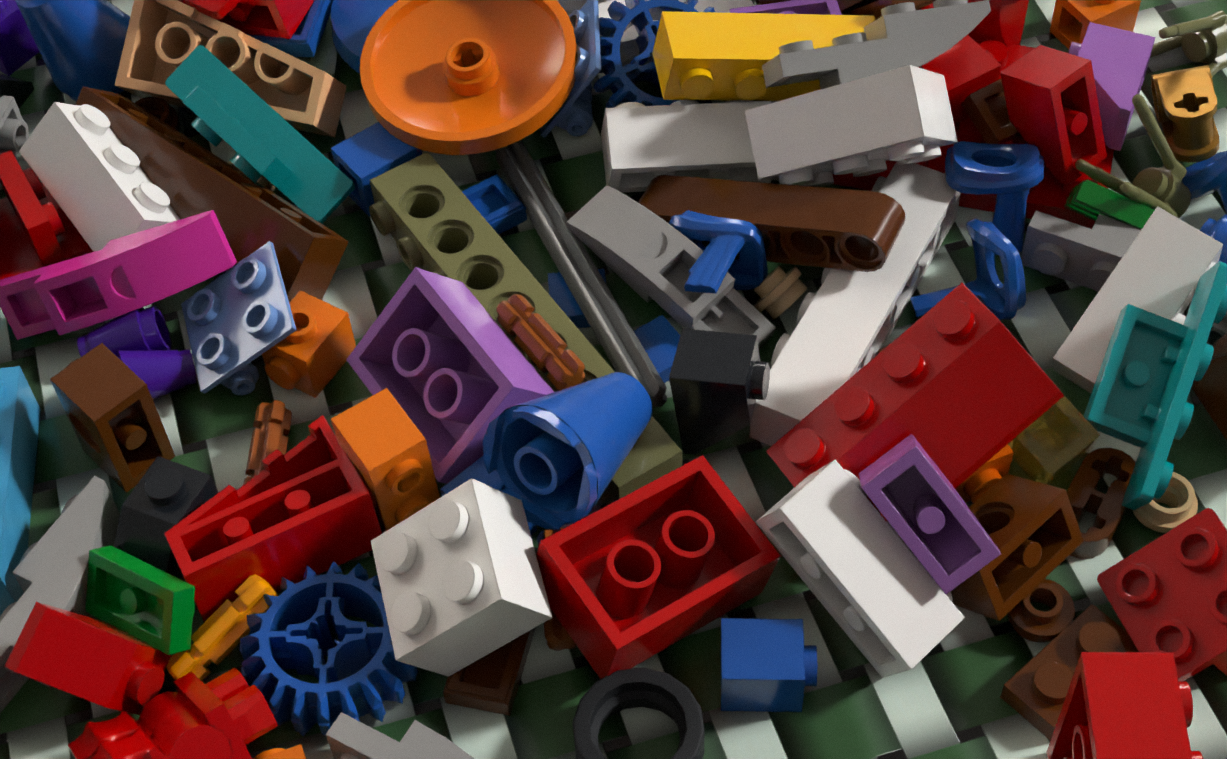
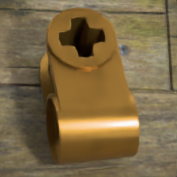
M1209 65L1151 75L1152 97L1158 123L1161 122L1165 139L1178 161L1189 163L1200 162L1214 156L1219 150L1220 142L1213 119L1214 114L1217 112V97L1214 92Z

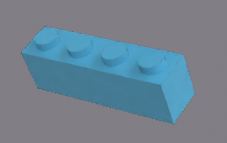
M20 366L0 368V616L10 604L17 602L24 594L12 572L20 564L24 552L28 549L41 412Z

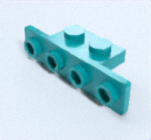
M203 45L197 46L166 79V86L198 116L191 125L215 147L224 140L236 151L230 161L250 180L256 183L261 176H264L298 208L321 224L355 189V184Z
M1217 262L1200 277L1183 325L1127 304L1120 311L1081 425L1141 448L1122 501V506L1136 510L1150 503L1153 498L1159 500L1169 485L1174 465L1166 460L1173 439L1180 440L1189 426L1194 405L1186 401L1193 381L1199 382L1210 365L1214 347L1207 344L1212 325L1213 323L1219 324L1227 312L1226 263Z

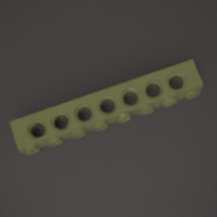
M429 152L370 179L374 204L369 206L371 218L383 236L391 234L395 239L397 249L405 265L411 271L417 267L463 282L554 392L560 390L546 377L549 372L541 371L515 342L514 339L517 335L512 336L508 334L498 322L497 317L499 314L496 310L498 304L501 301L508 300L513 294L525 297L534 307L532 313L540 314L567 344L565 350H572L584 363L586 377L582 383L614 373L609 364ZM653 416L596 503L598 506L609 505L682 466L681 449Z

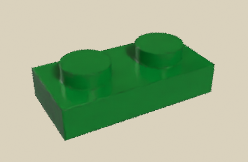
M111 545L89 550L86 612L167 655L190 649L192 622L195 612V586Z

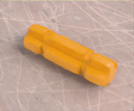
M256 574L249 576L235 591L239 597L234 602L227 599L191 636L194 643L190 649L175 653L170 657L166 668L172 678L177 680L192 671L203 681L211 673L207 667L212 662L219 665L240 643V639L250 633L247 615L267 612L270 606L267 605L263 595L279 596L276 590L262 577Z

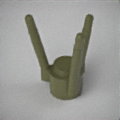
M1220 10L1208 17L1160 29V38L1166 40L1155 43L1150 56L1151 58L1182 47L1184 54L1189 60L1207 63L1213 78L1217 72L1227 67V14Z
M1136 94L1132 98V103L1164 164L1163 167H1149L1142 170L1135 177L1132 184L1116 178L1083 159L1077 160L1075 167L1095 181L1153 210L1158 206L1180 218L1187 211L1191 202L1190 190L1181 182L1187 170L1176 160L1144 97Z

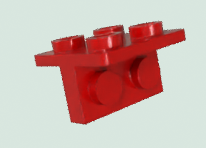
M12 150L0 154V182L7 196L0 199V280L92 253L93 250L44 184L40 182L32 168L29 167L22 170Z
M1206 508L1100 573L1097 577V582L1139 652H1173L1178 681H1185L1212 664L1227 676V529L1215 511L1211 508Z

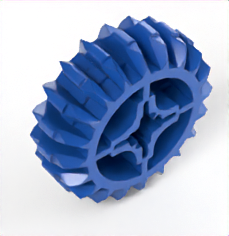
M625 0V5L617 1H613L607 9L610 18H599V31L601 35V70L599 73H604L605 76L601 77L594 84L596 92H604L609 89L613 92V95L606 103L607 108H615L620 102L622 104L638 102L645 106H662L679 101L663 100V98L649 95L633 83L649 81L656 85L662 95L655 63L652 61L645 64L653 52L662 11L698 12L694 9L698 0H686L684 3L678 0ZM708 7L703 12H715L714 7ZM634 25L638 33V37L635 40L639 48V55L634 57L629 64L622 66L620 58L621 38L623 33ZM695 100L700 104L712 103L711 100Z
M332 561L327 574L318 576L314 570L306 565L303 575L304 580L296 584L281 577L279 587L282 594L279 596L263 595L267 605L270 606L267 612L247 615L250 633L248 636L240 639V652L244 660L241 672L248 685H255L262 692L279 726L291 720L295 731L299 732L302 736L316 723H318L322 735L326 736V733L341 712L360 721V717L369 713L373 718L383 722L384 715L386 714L383 702L386 700L403 704L405 696L403 683L416 682L418 669L416 666L395 660L378 575L369 579L367 570L360 563L347 575H343L341 567ZM345 616H354L362 618L374 624L376 627H367L366 621H350L349 619L345 618ZM323 655L328 657L327 663L325 662ZM283 669H296L298 675H312L317 678L318 683L300 681L285 673Z

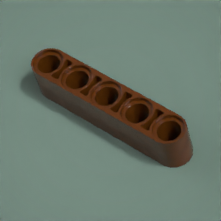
M659 175L653 178L638 202L667 223H669L671 216L681 215L686 210L750 222L759 229L763 237L767 262L872 272L882 268L905 222V212L902 206L894 198L875 191ZM702 241L705 248L709 245L710 241ZM739 252L735 257L736 259H739L740 257Z

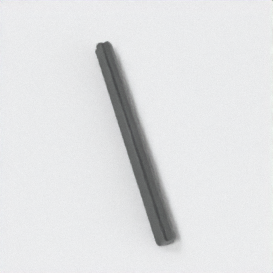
M520 140L506 147L496 149L495 158L516 196L525 205V211L614 369L616 372L626 373L637 379L648 392L652 408H661L667 401L665 394L667 387L581 240L566 227L568 218L524 143Z

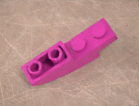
M210 210L110 240L99 251L1 279L0 308L17 340L54 329L57 330L59 335H63L121 316L181 292L233 267L237 260L214 210Z

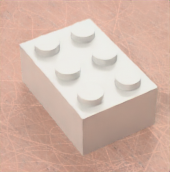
M912 65L745 110L758 179L776 180L780 184L824 187L834 183L832 174L853 173V177L872 175L887 170V160L907 159V163L928 161L942 156L940 147L958 143L944 75Z

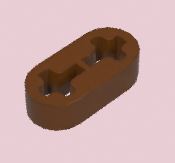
M1098 448L1090 452L1082 461L1066 491L1078 524L1086 511L1096 515L1093 526L1086 533L1081 532L1084 542L1069 556L1088 559L1101 555L1109 546L1128 508L1122 506V501L1136 462L1122 450ZM1107 473L1115 476L1117 479L1111 483L1105 494L1096 490L1099 479H1102Z

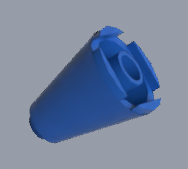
M15 0L45 65L60 91L67 94L74 101H77L83 86L118 94L124 91L114 85L130 20L128 14L107 0Z
M614 372L507 408L489 423L483 438V459L487 472L490 474L496 469L506 487L502 492L522 500L528 522L545 529H559L564 524L575 523L592 511L650 422L653 412L650 396L637 379L626 373Z

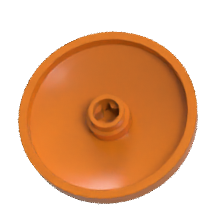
M398 0L377 20L365 40L360 58L361 84L374 117L383 128L400 141L417 149L437 154H479L503 148L522 140L541 128L558 112L568 98L575 83L574 69L578 57L577 44L570 18L557 0Z

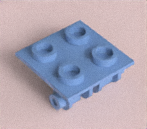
M587 0L580 10L576 9L569 15L574 29L578 54L574 69L575 83L563 106L540 128V136L544 138L554 126L567 130L572 136H582L587 133L593 124L592 104H590L592 101L591 81L601 70L598 0Z
M270 241L181 304L200 391L204 394L218 384L231 389L235 395L251 393L259 379L258 370L251 362L296 331L275 248Z

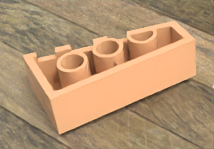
M134 0L114 86L141 99L156 97L164 99L170 105L188 108L166 86L165 81L197 46L203 45L294 129L335 137L346 85L325 71L267 43H263L226 23L202 14L195 8L178 0Z

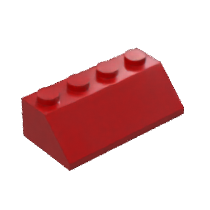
M961 282L767 449L766 452L794 487L808 475L835 459L843 469L850 471L860 480L859 473L912 434L953 487L957 488L1062 399L1064 395L1004 324ZM867 495V499L872 503V505L881 514L885 521H887V519L883 516V514L879 511V509L875 506V504Z

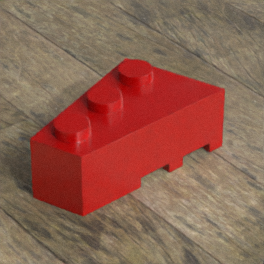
M324 415L308 425L311 435L286 454L276 449L262 460L264 470L238 490L228 485L164 533L185 582L195 586L194 601L204 622L227 599L234 602L239 597L235 591L251 575L256 574L262 577L277 593H280L281 577L296 584L304 580L303 575L306 565L314 570L316 575H319L329 569L332 561L340 565L371 551V540L382 534L370 493L347 454L338 444L337 438Z

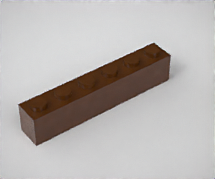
M82 87L75 105H91L107 116L111 124L110 129L124 146L131 149L140 160L139 166L151 182L168 195L170 199L169 205L180 219L214 210L237 260L236 264L267 242H272L289 302L300 290L320 300L323 299L349 241L258 182L254 183L244 173L122 94Z

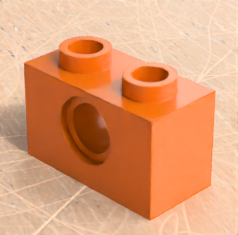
M387 388L331 418L338 444L347 454L370 493L383 533L440 498L426 439Z

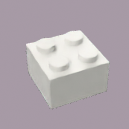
M469 479L371 540L396 661L449 677L553 618L522 500L475 479Z

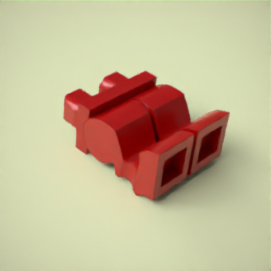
M235 667L206 684L191 671L173 681L178 692H165L156 695L147 702L139 719L135 720L124 711L116 718L107 721L88 722L83 733L75 741L69 743L68 747L75 759H252L246 745L276 728L278 724L262 692L255 685L249 687L243 675Z

